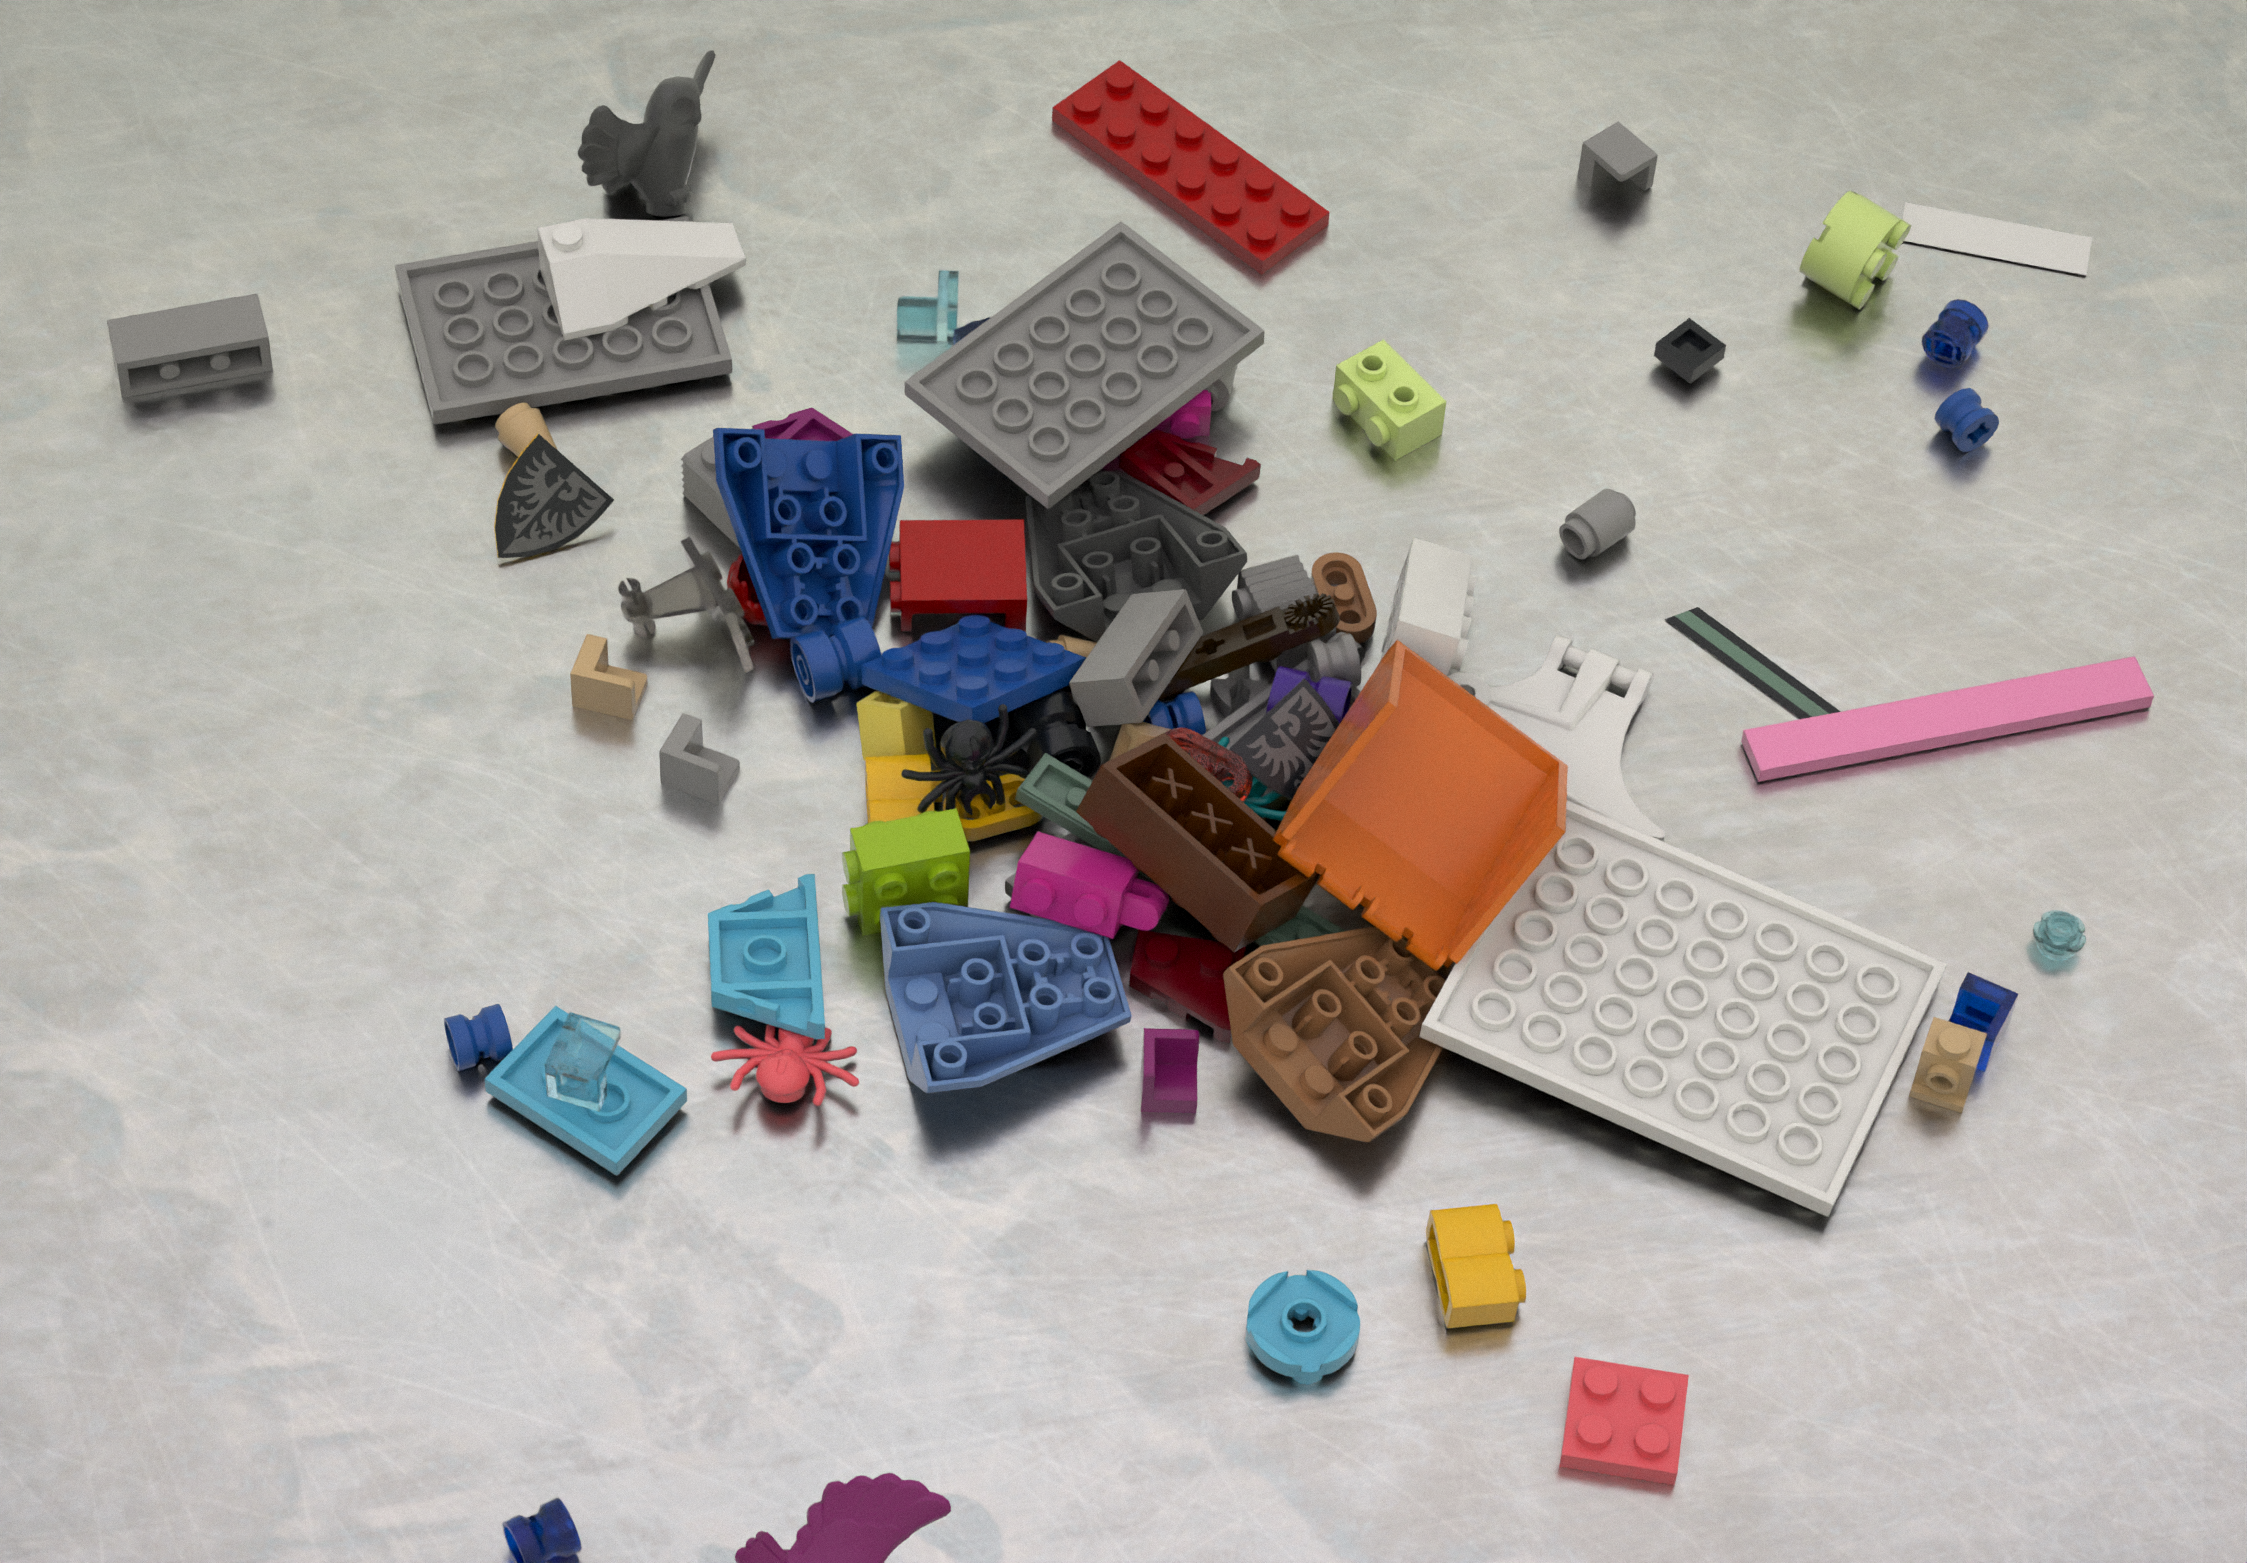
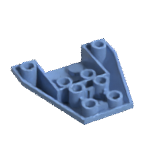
M937 902L885 907L880 910L885 989L908 1079L926 1093L982 1087L1128 1024L1131 1021L1132 1015L1108 937L1049 919Z

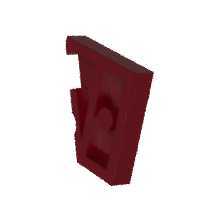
M1157 429L1122 452L1119 460V467L1127 474L1202 515H1205L1258 480L1261 464L1250 458H1246L1244 465L1217 458V448L1199 442H1186L1180 436Z
M1138 930L1129 986L1150 999L1162 1001L1168 1010L1185 1020L1192 1015L1214 1029V1038L1221 1042L1230 1043L1232 1034L1223 973L1228 967L1245 957L1246 946L1233 952L1225 944L1217 941Z

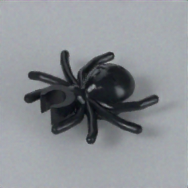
M1001 704L998 707L1000 724L995 742L993 741L991 731L984 723L975 720L958 722L950 726L941 738L940 748L947 760L944 761L934 746L932 730L929 728L923 731L925 750L935 766L944 771L916 772L907 769L902 771L901 775L906 779L942 781L922 799L917 807L918 812H926L928 807L946 790V810L955 809L957 799L964 810L972 816L971 801L978 794H980L981 799L989 809H992L995 800L996 804L1003 805L1005 803L1003 785L999 775L993 772L1014 774L1026 779L1030 772L1025 768L999 762L1004 761L1025 747L1036 736L1037 731L1034 728L1028 729L1018 740L1001 750L1009 727L1007 706ZM986 780H988V781H990V782L992 783L993 789H992L991 786L987 783Z

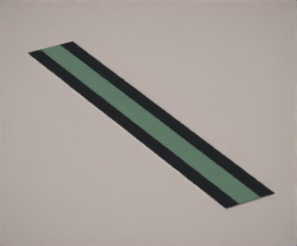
M1699 607L1665 619L1799 719L1841 712Z

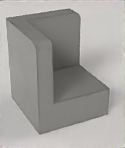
M1618 121L1583 142L1578 177L1589 187H1592L1612 175L1618 181L1629 179L1642 191H1645L1653 186L1658 154Z
M682 713L659 751L660 782L662 785L716 805L720 804L740 770L738 759L703 746L702 720Z

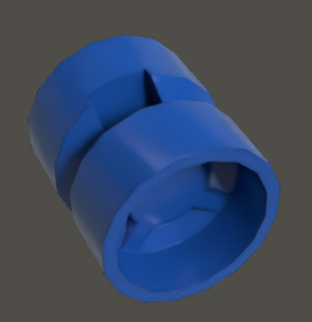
M863 616L834 624L830 636L823 630L818 632L814 630L792 637L790 640V651L796 676L805 696L813 703L833 697L837 692H841L844 682L852 689L864 687L865 685H862L861 665L882 656L875 633Z

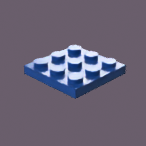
M969 615L961 618L958 624L941 631L925 633L916 642L902 648L888 649L882 653L881 657L862 664V685L957 722L975 720L985 723L999 717L998 707L1001 704H1005L1008 712L1070 685L1069 682L1086 657L1065 650L1061 644L1046 643L1027 636V633L1023 630L1009 629L992 623L988 617Z

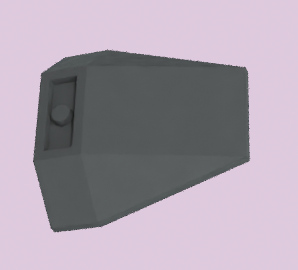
M1120 469L1112 472L1102 471L1092 475L1049 509L1031 495L1025 497L1035 594L1055 620L1096 642L1100 640L1131 594L1186 589L1198 620L1204 619L1247 563L1246 551L1227 528Z

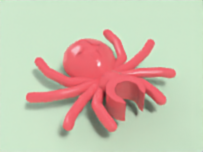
M769 1024L765 1028V1042L746 1032L742 1026H736L734 1028L736 1036L752 1046L753 1049H728L711 1054V1059L715 1062L729 1059H749L735 1072L730 1084L731 1090L738 1091L743 1078L755 1067H758L756 1070V1080L761 1086L763 1095L779 1103H790L799 1100L805 1093V1088L811 1075L816 1086L813 1104L820 1106L826 1094V1086L821 1071L840 1078L853 1087L859 1085L857 1077L827 1062L846 1059L857 1053V1049L854 1046L822 1052L831 1038L832 1031L830 1028H825V1039H818L817 1043L813 1045L814 1038L779 1028L777 1041L775 1039L777 1027Z

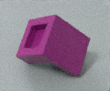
M1144 1028L1141 1058V1112L1196 1114L1199 1031Z

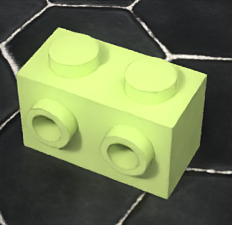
M1384 339L1336 365L1333 400L1337 408L1343 414L1349 415L1365 431L1369 440L1375 446L1381 447L1394 461L1442 435L1446 400Z

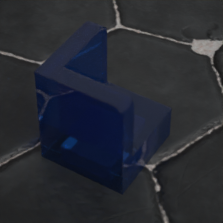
M1968 972L1959 988L1953 1013L1948 1021L1987 1034L1977 1069L1985 1072L2010 1024L2018 993Z

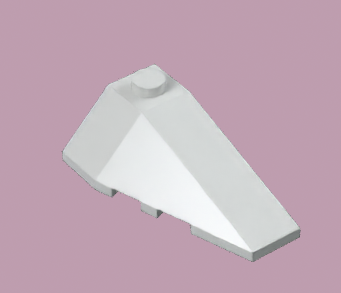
M584 218L537 228L540 271L564 341L614 331L628 324V316L648 306L654 311L667 304L668 296L685 288L699 289L746 265V257L733 223Z

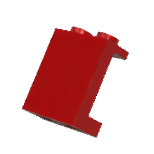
M1024 519L899 520V541L891 542L889 572L900 573V581H890V613L901 614V631H911L912 615L1004 613L1006 628L1020 629L1026 632L1027 581Z

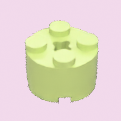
M1848 191L1840 198L1823 221L1826 227L1819 240L1813 237L1802 259L1799 271L1807 276L1809 280L1859 310L1867 302L1875 285L1872 284V281L1876 277L1884 281L1894 269L1899 256L1892 251L1893 249L1897 250L1903 243L1911 229V225L1863 195H1859L1854 191Z

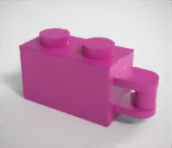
M1037 832L1018 861L1010 908L1113 939L1122 924L1139 930L1153 929L1169 905V896L1159 885L1138 879L1139 870L1135 868L1128 858Z

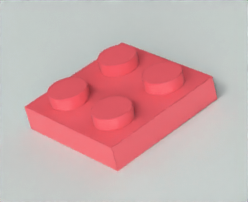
M1574 1357L1559 1467L1675 1485L1689 1375Z

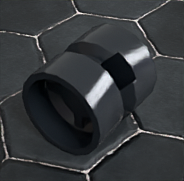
M1057 690L1016 709L1012 720L1018 739L1030 728H1034L1037 731L1036 736L1023 747L1027 753V760L1031 770H1033L1043 755L1047 753L1089 779L1097 772L1101 764L1100 753L1091 732L1086 730V722L1079 706L1073 700L1072 693Z

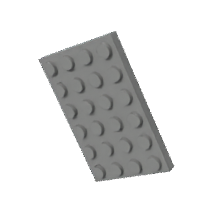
M688 216L660 220L690 222ZM538 241L395 265L396 280L434 425L500 414L518 403H527L531 408L732 373V357L709 284L696 290L685 288L667 297L666 305L654 311L648 306L628 316V324L614 331L564 341L540 271Z
M1120 221L905 381V395L1049 509L1264 344L1265 331Z

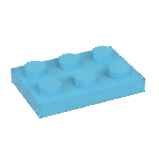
M556 1005L485 1078V1090L487 1093L616 1176L620 1174L687 1102V1089Z

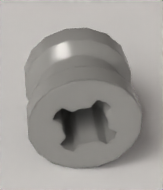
M1350 633L1339 635L1334 642L1324 643L1320 639H1316L1307 643V661L1312 681L1318 682L1323 676L1353 682V686L1360 685V659L1355 640Z

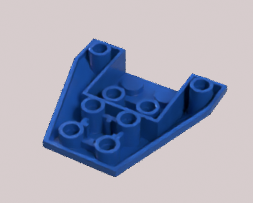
M713 429L716 482L772 638L792 639V637L814 630L817 632L823 630L830 636L834 624L858 616L865 617L872 627L904 490L901 435L856 433L838 441L768 439L765 438V431L761 429Z

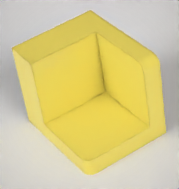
M878 690L856 703L864 761L865 757L927 754L923 731L927 728L932 730L934 746L936 748L933 713L931 711Z

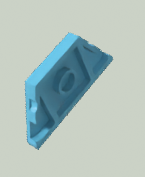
M806 874L798 877V888L773 897V894L768 889L750 896L748 900L741 904H730L708 913L712 1007L810 1038L825 1039L815 874Z

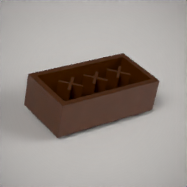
M1165 733L1102 764L1076 810L1093 827L1098 835L1113 844L1132 862L1136 869L1150 877L1171 896L1178 906L1186 909L1211 932L1216 940L1225 944L1233 952L1238 951L1295 918L1320 874L1314 871L1308 878L1279 857L1277 854L1281 846L1273 841L1277 831Z

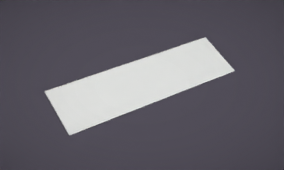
M1905 202L1902 220L1911 225V229L1904 240L1905 242L2087 276L2093 237Z

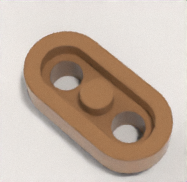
M1334 552L1319 557L1312 566L1311 582L1312 585H1315V590L1319 593V596L1324 593L1327 596L1330 595L1334 600L1340 615V621L1335 627L1336 634L1340 632L1350 633L1358 644L1367 641L1375 631L1377 610L1361 564L1354 557L1344 553Z

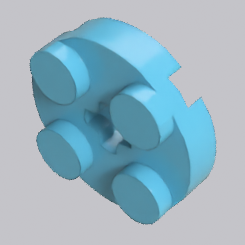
M1307 1270L1306 1276L1293 1275L1289 1277L1288 1271L1277 1273L1263 1281L1251 1296L1245 1340L1256 1357L1271 1370L1292 1377L1300 1384L1309 1385L1317 1383L1323 1375L1337 1371L1353 1356L1358 1346L1360 1333V1318L1357 1313L1358 1304L1350 1289L1340 1280L1327 1273ZM1307 1316L1314 1319L1313 1331L1310 1332L1295 1330L1290 1320L1292 1317H1295L1302 1321Z

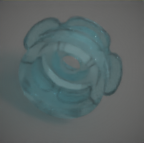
M2051 910L2045 912L2041 916V921H2037L2034 924L2033 935L2036 947L2042 955L2051 960H2068L2076 952L2080 951L2086 943V937L2083 935L2085 932L2083 922L2077 916L2070 913Z

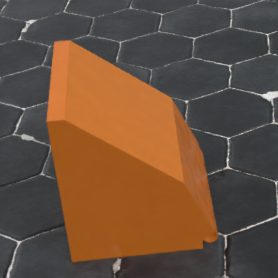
M1396 640L1374 670L1297 789L1273 841L1281 846L1277 854L1279 857L1308 878L1316 871L1321 875L1317 885L1352 910L1358 904H1361L1365 907L1361 914L1362 918L1395 942H1398L1402 935L1406 937L1408 941L1405 949L1437 971L1442 965L1448 968L1453 962L1458 964L1566 832L1568 765L1399 640Z

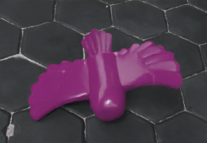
M894 1473L881 1474L873 1480L868 1476L860 1475L850 1480L847 1484L840 1481L829 1482L823 1490L821 1501L813 1503L808 1508L807 1524L797 1531L796 1541L791 1549H782L772 1535L768 1532L759 1531L756 1537L747 1540L746 1547L738 1549L735 1554L736 1563H884L892 1551L907 1540L911 1534L947 1516L951 1512V1505L943 1495L930 1492L920 1481L901 1480Z

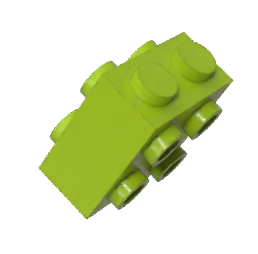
M957 808L939 812L927 811L913 817L887 822L874 821L864 826L850 828V851L842 852L843 870L848 883L842 885V896L847 916H857L862 936L881 933V908L930 902L968 907L970 849Z

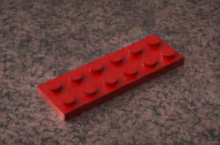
M1120 60L1052 107V121L1261 275L1329 224L1330 212Z

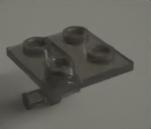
M690 537L680 541L690 566L689 570L645 592H642L640 582L635 578H627L631 591H629L624 581L620 582L618 591L623 599L621 610L624 618L633 624V629L637 636H648L644 624L650 634L654 633L656 624L653 619L709 611L744 672L747 673L755 669L748 648L754 646L755 642L746 623L742 619L745 616L744 611L731 588L725 590L720 582L723 577L711 553L707 551L700 555Z

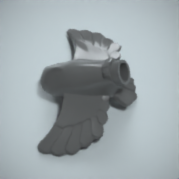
M713 50L708 51L703 56L693 78L676 76L664 79L659 83L647 103L643 123L633 124L621 120L605 105L598 106L593 110L589 124L582 132V144L578 150L579 158L584 161L582 172L587 175L586 179L589 186L602 184L605 192L610 194L631 182L639 193V199L646 201L647 213L655 216H676L685 212V203L690 201L692 190L688 186L687 181L698 142V124L702 118L700 95L703 92V85L716 56Z

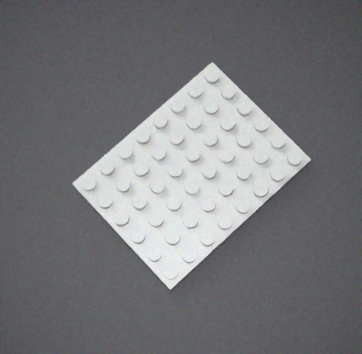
M1567 800L1566 832L1458 964L1455 963L1422 1024L1419 1037L1829 1217L1943 977L1947 963Z

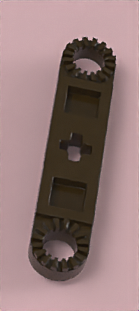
M1318 593L1313 594L1312 599L1307 595L1304 596V602L1298 599L1295 601L1296 605L1290 604L1286 609L1281 610L1280 606L1201 636L1158 700L1174 699L1176 695L1182 694L1188 688L1255 662L1272 661L1286 650L1328 634L1340 621V615L1334 600L1330 595L1327 596L1324 593L1320 596Z

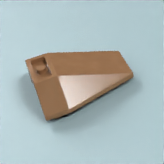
M1373 926L1263 945L1228 967L1223 973L1234 1047L1305 1129L1367 1143L1371 1142L1399 1122L1408 1113L1443 1047L1419 1037L1422 1024L1446 981L1437 971L1405 949L1408 939L1403 935L1398 942H1395Z

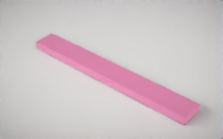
M2133 656L1743 730L1741 742L1758 782L2149 708L2151 707L2154 695L2136 657Z

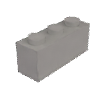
M258 293L107 320L112 357L122 398L273 371L269 336Z
M1186 589L1131 594L1069 682L1073 700L1079 706L1087 727L1142 723L1203 634Z

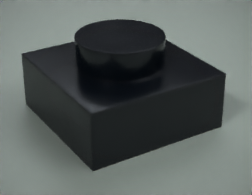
M1688 318L1656 342L1654 357L1691 384L1724 359L1726 345L1692 319Z

